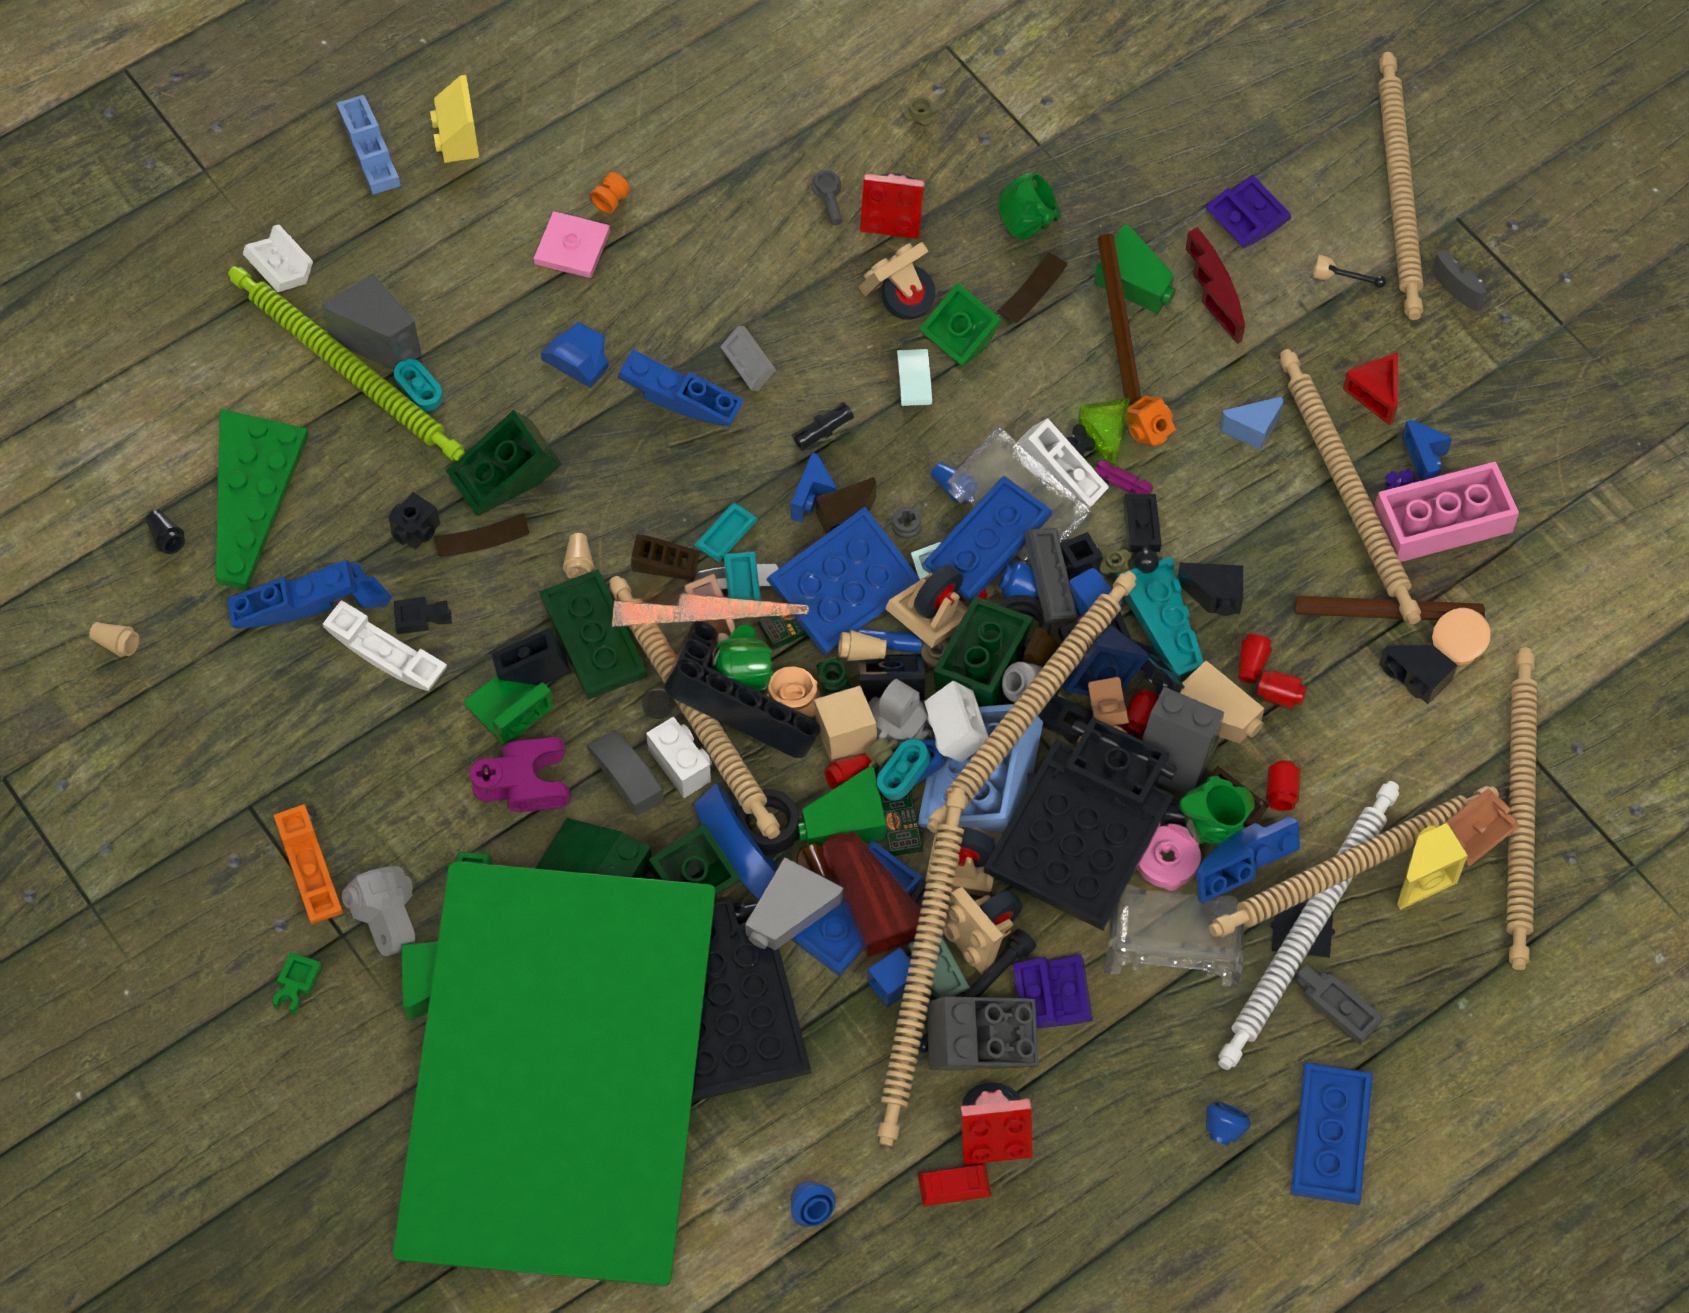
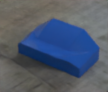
M577 322L566 332L559 333L541 352L542 361L590 388L593 387L609 367L604 354L605 337L580 322Z

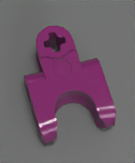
M557 737L514 741L505 744L502 748L503 757L484 758L475 762L471 767L470 779L473 794L483 802L507 799L508 808L513 812H529L565 807L571 799L568 787L563 782H546L540 780L535 775L542 767L556 764L562 760L566 751L564 742Z

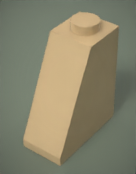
M1207 660L1182 683L1185 687L1181 690V694L1225 712L1220 738L1240 744L1247 736L1254 737L1262 728V717L1265 708Z

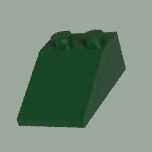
M513 410L460 457L458 461L450 466L446 472L473 512L480 516L539 485L562 463L534 423Z
M975 596L933 670L935 691L938 692L951 681H955L974 692L978 707L997 706L1004 695L1002 689L1004 672L1010 665L1018 662L1033 623V617Z
M567 818L535 869L644 878L649 870L648 860L652 857L651 846L621 831Z

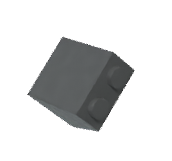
M374 274L369 275L322 305L329 335L348 350L393 370L400 361L404 362L407 359L417 360L421 356L415 321Z
M1163 688L1150 714L1142 741L1169 753L1170 756L1167 764L1176 767L1177 771L1172 780L1161 775L1156 785L1181 796L1186 795L1188 791L1199 786L1217 749L1225 712L1169 688Z

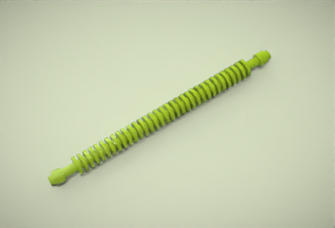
M234 266L229 270L228 276L230 281L239 289L244 288L249 292L248 298L253 304L398 422L402 423L403 426L428 446L438 445L443 449L442 453L451 461H458L466 453L464 452V447L456 440H450L443 435L445 429L441 424L268 284L262 281L259 283L254 282L251 279V275L242 267L237 268Z

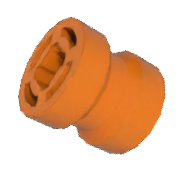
M608 172L602 179V185L596 186L590 193V199L599 210L612 214L619 206L618 201L625 199L631 192V187L621 175L615 172Z

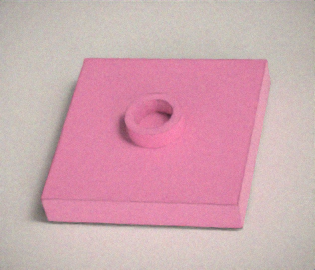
M553 211L534 256V264L592 278L610 234V225Z

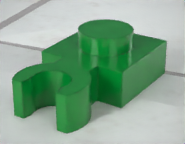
M290 952L277 979L278 986L284 989L274 995V1008L279 1010L283 1001L290 1000L292 1001L289 1007L290 1014L296 1015L300 1009L299 996L303 994L310 997L323 969L322 963Z

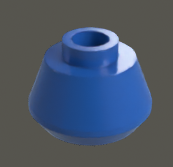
M1214 1102L1206 1108V1129L1211 1133L1209 1137L1218 1143L1229 1145L1230 1141H1238L1251 1126L1249 1116L1234 1106L1222 1102Z
M806 1181L799 1184L793 1190L790 1198L792 1217L796 1223L804 1227L818 1226L827 1221L836 1205V1197L829 1187L814 1181Z

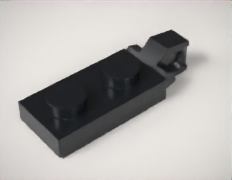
M1129 638L1148 653L1149 658L1142 665L1141 670L1145 672L1144 678L1147 681L1158 686L1157 693L1160 695L1164 687L1180 693L1185 686L1180 682L1181 677L1153 647Z

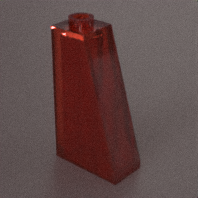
M854 831L847 834L838 833L823 842L824 858L835 883L843 887V902L867 958L915 940V934L919 933L916 931L917 926L922 925L918 923L919 917H925L920 914L921 908Z

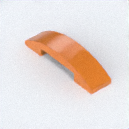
M305 804L274 814L311 925L343 914Z

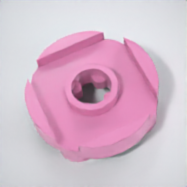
M1168 824V826H1161L1158 828L1137 870L1152 885L1168 891L1177 890L1180 886L1190 882L1200 867L1201 851L1199 843L1190 835L1188 829L1181 825ZM1170 850L1174 852L1173 858L1175 860L1172 862L1162 860V855L1159 854L1161 851L1164 853H1168Z

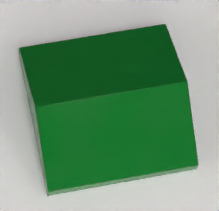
M957 282L921 325L919 330L964 367L988 346L1002 319Z

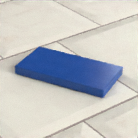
M1003 476L922 563V567L929 574H933L945 565L955 567L963 575L962 586L957 594L971 604L975 596L978 597L1026 544L1024 533L1029 529H1040L1052 516V509Z
M872 840L834 882L843 887V900L841 904L790 940L840 977L910 899L918 884L924 878Z
M1311 1063L1304 1064L1290 1195L1354 1205L1360 1204L1373 1073Z

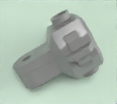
M894 679L880 698L875 696L868 703L876 721L877 740L881 738H887L889 742L896 740L899 744L895 751L900 744L907 740L917 739L921 741L930 739L932 731L929 730L928 712L923 703L920 702L919 692L900 680Z
M397 866L374 869L357 875L342 892L344 905L350 908L354 919L368 923L377 949L383 956L402 953V945L415 944L414 929L404 906L413 896V886L410 878L405 876L403 868Z

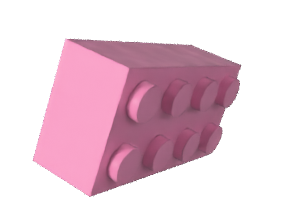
M1496 461L1378 492L1374 506L1400 562L1512 533L1519 515V511Z

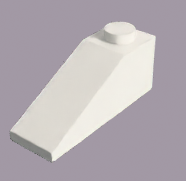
M1048 418L1032 426L1013 445L1016 451L1036 472L1087 509L1109 488Z

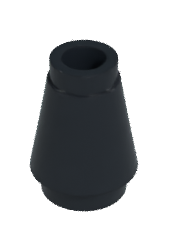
M153 510L146 516V523L159 551L165 554H174L182 549L185 544L184 531L163 514L161 510Z

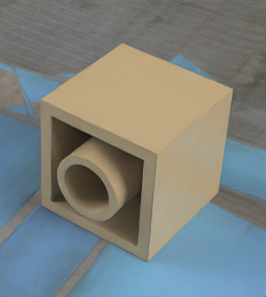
M861 686L814 699L816 722L820 726L819 734L830 761L863 754L877 741L876 721Z

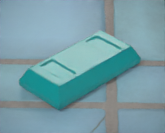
M733 502L694 545L717 562H720L724 558V554H728L758 521V518Z
M755 552L724 554L730 611L762 609Z

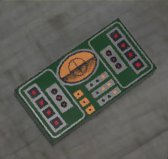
M787 607L759 620V626L773 650L807 635Z
M911 790L905 797L898 800L887 799L882 793H879L886 821V839L889 852L894 856L922 852L923 846Z

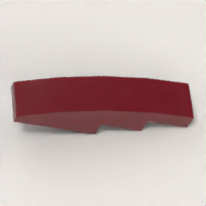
M1196 227L1188 232L1185 250L1196 261L1193 276L1204 287L1201 302L1238 344L1242 342L1245 328L1238 295L1229 273L1216 250L1201 230Z

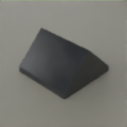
M921 654L885 655L884 659L859 660V685L867 702H870L875 696L880 698L894 679H898L918 691L920 700H924L925 669Z

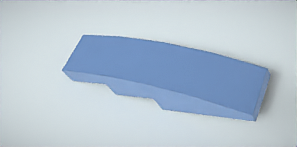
M361 95L336 103L372 195L400 187L399 176L391 162L389 151L380 133L379 125L365 96Z

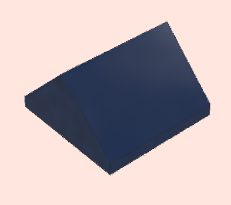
M1110 625L1094 643L1062 687L1066 692L1090 697L1089 682L1119 677L1123 692L1142 665L1147 661L1149 655L1145 650Z

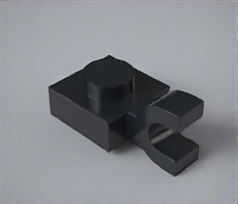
M425 597L394 601L395 629L397 634L428 631L429 622L441 625L452 624V612L448 608L447 600L428 605Z

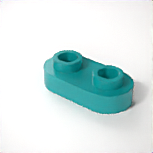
M407 359L404 362L400 361L395 366L394 378L396 385L407 398L425 412L433 411L440 407L443 402L442 388L419 361ZM408 377H415L412 380H406ZM426 397H432L429 400H423Z
M910 739L900 744L877 777V786L885 798L898 800L909 793L930 763V753L926 745L917 739ZM919 757L916 762H910L912 758ZM900 782L898 787L891 788L894 783Z

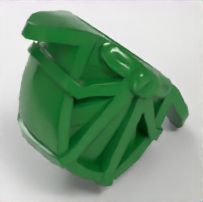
M1025 173L1016 180L1010 181V184L1002 191L998 198V212L1005 227L1012 237L1021 239L1022 242L1047 229L1053 219H1056V221L1061 219L1054 193L1050 185L1038 173Z
M748 624L740 625L733 630L728 640L718 643L711 669L760 692V690L768 687L771 676H773L772 652L763 640L756 639L755 630L752 626Z
M1211 776L1207 778L1206 783L1188 791L1180 800L1179 807L1184 813L1188 831L1196 842L1200 844H1221L1244 829V822L1254 809L1255 802L1252 793L1247 788L1234 787L1230 781L1220 779L1219 776Z

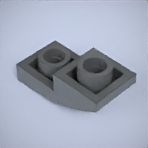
M1447 250L1436 254L1432 272L1438 281L1458 301L1474 311L1481 310L1487 293L1484 282L1476 277L1472 269L1462 273L1459 263L1452 259Z

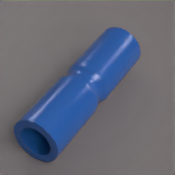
M859 629L860 633L886 640V650L921 653L922 639L914 633H890L882 630Z

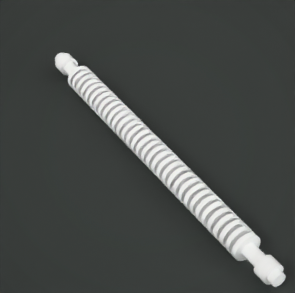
M1388 781L1387 784L1381 786L1376 794L1377 801L1374 806L1364 808L1336 855L1379 835L1387 822V818L1384 815L1388 806H1393L1399 796V785L1397 783ZM1352 878L1338 883V885L1318 893L1308 900L1302 913L1289 931L1290 933L1286 936L1269 967L1266 969L1265 974L1237 1017L1236 1022L1232 1025L1231 1028L1235 1035L1229 1044L1224 1045L1218 1055L1220 1059L1218 1065L1221 1068L1230 1070L1231 1067H1235L1243 1055L1241 1050L1245 1043L1256 1040L1257 1035L1261 1032L1278 1000H1280L1299 969L1303 959L1311 949L1315 939L1323 929Z

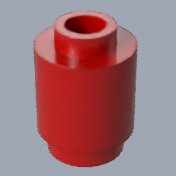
M1272 670V673L1264 671L1259 683L1257 696L1264 697L1266 702L1294 709L1296 704L1302 705L1307 687L1302 686V678Z
M1139 690L1138 694L1132 696L1126 708L1129 723L1120 725L1127 734L1138 739L1143 738L1150 714L1159 698L1157 694L1149 690Z
M1281 760L1268 768L1266 799L1269 801V807L1274 810L1291 811L1299 801L1301 770L1293 762Z

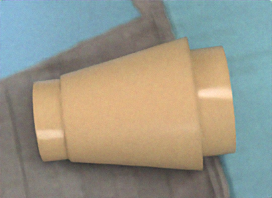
M574 533L569 537L563 562V570L569 579L594 570L588 538L582 533Z
M96 622L92 625L89 632L91 640L119 657L133 655L139 645V635L130 626Z
M853 630L841 632L838 647L839 657L846 658V661L885 658L886 640Z

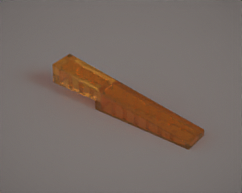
M680 594L679 607L614 601L612 626L809 614V605Z

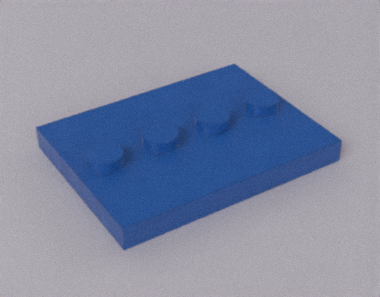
M864 507L772 573L766 580L820 652L825 655L839 645L841 632H849V630L858 631L885 611L890 599L920 581V578L867 508Z

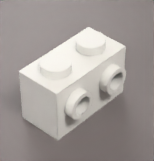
M951 681L924 701L928 712L927 720L933 728L936 737V748L943 756H948L962 763L977 752L988 738L972 690L955 681Z
M672 717L646 733L648 751L683 798L711 782L710 765H712V761L703 748L698 750L693 743L694 737L685 724L680 726L677 720Z

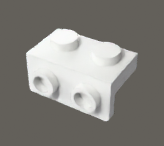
M280 225L272 227L268 239L247 244L243 251V255L277 292L307 283L313 261Z

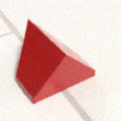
M1398 352L1350 369L1346 373L1343 386L1345 392L1389 426L1394 422L1398 407Z

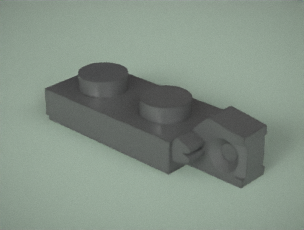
M1307 964L1297 973L1295 981L1305 990L1303 995L1309 1002L1359 1045L1381 1024L1383 1017L1333 974L1329 976L1323 972L1321 975H1318Z

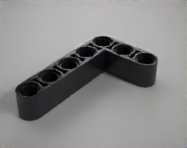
M703 621L694 622L676 654L665 682L666 693L673 699L794 758L805 757L820 733L819 724L811 717L707 667L718 638V633L709 623Z

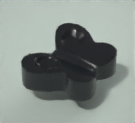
M1076 424L1073 427L1072 436L1065 437L1083 458L1085 451H1093L1095 448V440L1087 436L1086 428L1082 424Z

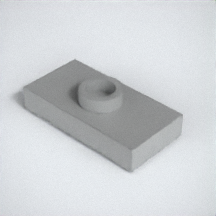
M737 326L720 346L751 391H759L776 371L745 326Z

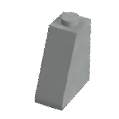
M784 857L745 924L746 935L749 936V941L763 949L767 946L774 950L778 949L840 905L843 900V887Z

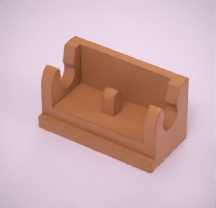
M1489 788L1444 823L1449 825L1468 855L1465 861L1467 866H1471L1519 827L1518 822L1508 814L1511 811L1509 806L1493 794V791Z

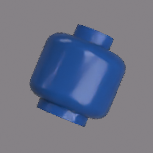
M1015 561L1011 566L1007 564L998 588L1002 589L1003 597L1027 595L1040 600L1032 566L1022 561Z

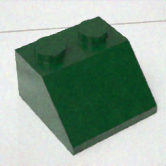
M705 824L648 860V869L656 880L710 884L715 887L716 895L741 880Z

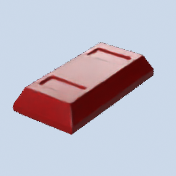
M986 1163L917 1173L923 1207L991 1197Z

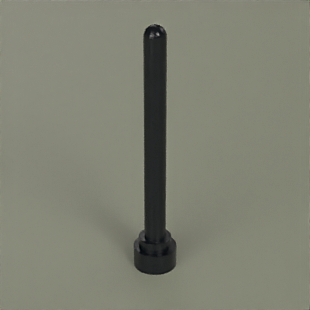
M1016 929L1008 938L1007 949L961 997H980L1016 958L1021 959L1023 956L1028 957L1037 947L1034 940L1025 931ZM928 1032L919 1040L921 1042L920 1047H917L919 1052L925 1053L928 1051Z

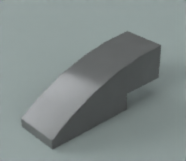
M616 730L587 745L588 750L619 797L624 798L635 817L664 802L663 789L640 757Z

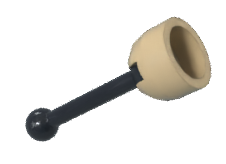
M1319 254L1312 276L1315 279L1327 280L1337 274L1374 283L1378 288H1382L1386 284V279L1383 276L1371 277L1338 269L1333 259Z

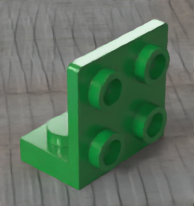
M497 675L464 700V706L503 746L513 741L554 708L551 690L543 682L535 687L532 684L499 680Z

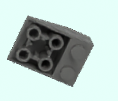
M944 996L929 1001V1004L926 1005L928 1007L929 1070L964 1071L1039 1066L1035 999Z

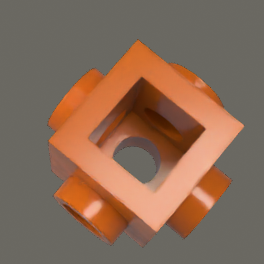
M1145 395L1122 411L1129 424V434L1137 443L1157 446L1164 443L1168 439L1167 436L1176 430L1172 421L1173 414L1160 397Z

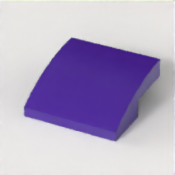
M1253 174L1232 191L1227 188L1205 206L1206 210L1242 248L1260 241L1291 219V214Z
M1081 954L1048 961L1046 957L1013 964L1018 998L1035 999L1037 1028L1066 1026L1093 1021L1085 964Z

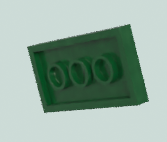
M599 569L540 591V598L588 700L647 677L645 666Z

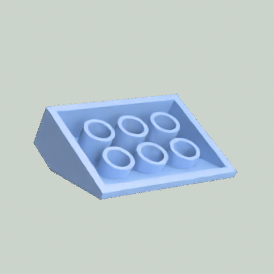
M1014 704L979 707L988 737ZM1036 716V719L965 808V811H961L959 826L962 825L964 827L1003 834L1028 790L1027 774L1034 773L1043 721L1038 716ZM974 754L962 763L947 756L943 766L927 777L918 819V825L921 828H928V818L936 808H941L947 801L945 791L967 763H969L971 758L974 757Z

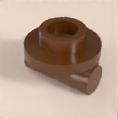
M814 842L803 846L799 850L796 857L797 864L820 876L829 873L827 870L829 857L822 846Z

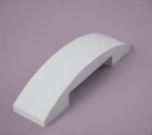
M342 600L323 623V627L354 653L389 675L419 689L429 691L447 668V664L421 648L417 652L369 623L367 615Z

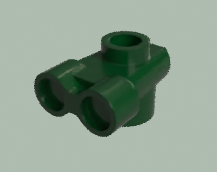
M838 657L819 662L816 665L823 691L822 697L856 687L851 686L845 673V666ZM834 674L838 679L828 680L827 676Z

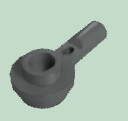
M822 170L814 176L812 190L815 195L825 200L831 224L839 225L842 223V217L836 195L840 192L841 181L833 171Z

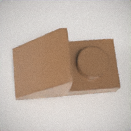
M1113 677L1089 682L1088 688L1093 717L1111 726L1129 723L1120 678Z

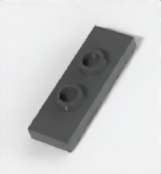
M1056 528L1027 530L1024 536L1045 623L1075 620L1078 616Z

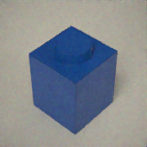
M901 948L868 969V984L887 1008L903 997V993H908L904 991L905 985H912L906 982V977L912 976L908 974V968L912 967L909 965L910 959L915 958L911 957V955L907 956Z

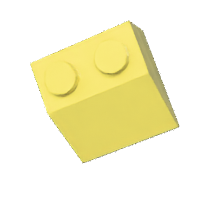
M461 75L434 98L436 110L430 111L433 128H439V134H434L436 152H443L444 163L479 158L466 75Z
M1447 823L1437 828L1435 825L1429 826L1418 834L1397 902L1400 910L1458 883L1468 855Z

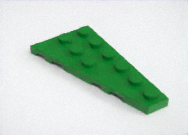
M220 409L216 580L218 584L248 591L308 439L309 433L307 428Z

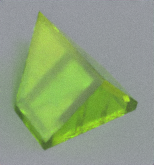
M1130 398L1087 404L1080 407L1078 424L1085 426L1087 436L1095 440L1097 451L1104 460L1112 463L1113 467L1117 465L1126 432Z

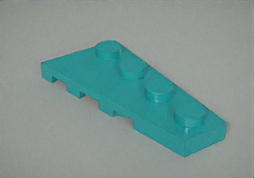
M1172 556L1159 560L1158 568L1152 573L1144 574L1137 568L1129 570L1137 577L1135 580L1136 586L1124 598L1154 649L1181 677L1180 680L1189 677L1204 662L1195 632L1191 630L1188 619L1190 615L1187 605L1184 606L1180 594L1182 590L1179 579L1175 577L1173 570L1175 565Z

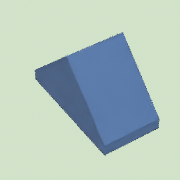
M1282 396L1223 410L1220 424L1221 431L1261 450L1280 419L1284 402Z

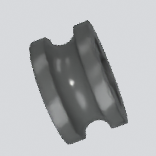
M902 507L894 513L893 531L897 536L909 539L919 533L921 529V516L916 509ZM909 519V523L912 521L911 526L905 527V523H902V520Z

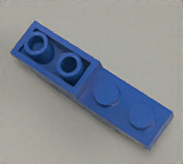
M632 349L617 377L645 392L644 399L684 416L717 425L730 426L744 401L740 397L691 372L684 376Z
M343 560L290 582L281 577L228 598L232 627L251 628L279 624L334 608V600L357 592L352 565L347 560Z
M1289 816L1265 828L1254 823L1219 844L1204 859L1196 872L1198 901L1204 903L1256 879V869L1299 850L1298 821Z

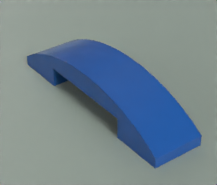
M716 782L694 803L702 825H706L740 876L741 881L760 900L779 867L772 858L765 857L735 814L736 805L722 785Z

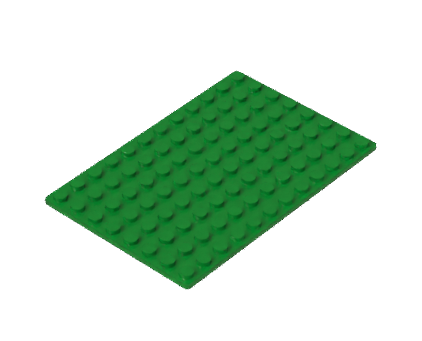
M456 861L449 865L393 1256L397 1261L654 1286H668L671 1283L716 890L713 885Z

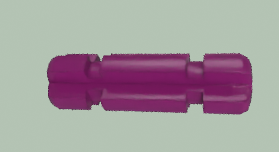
M1106 460L1099 461L1095 467V472L1103 480L1105 478L1108 479L1109 483L1128 493L1151 494L1153 490L1151 483L1145 480L1139 481V477L1118 466L1114 468L1113 464Z

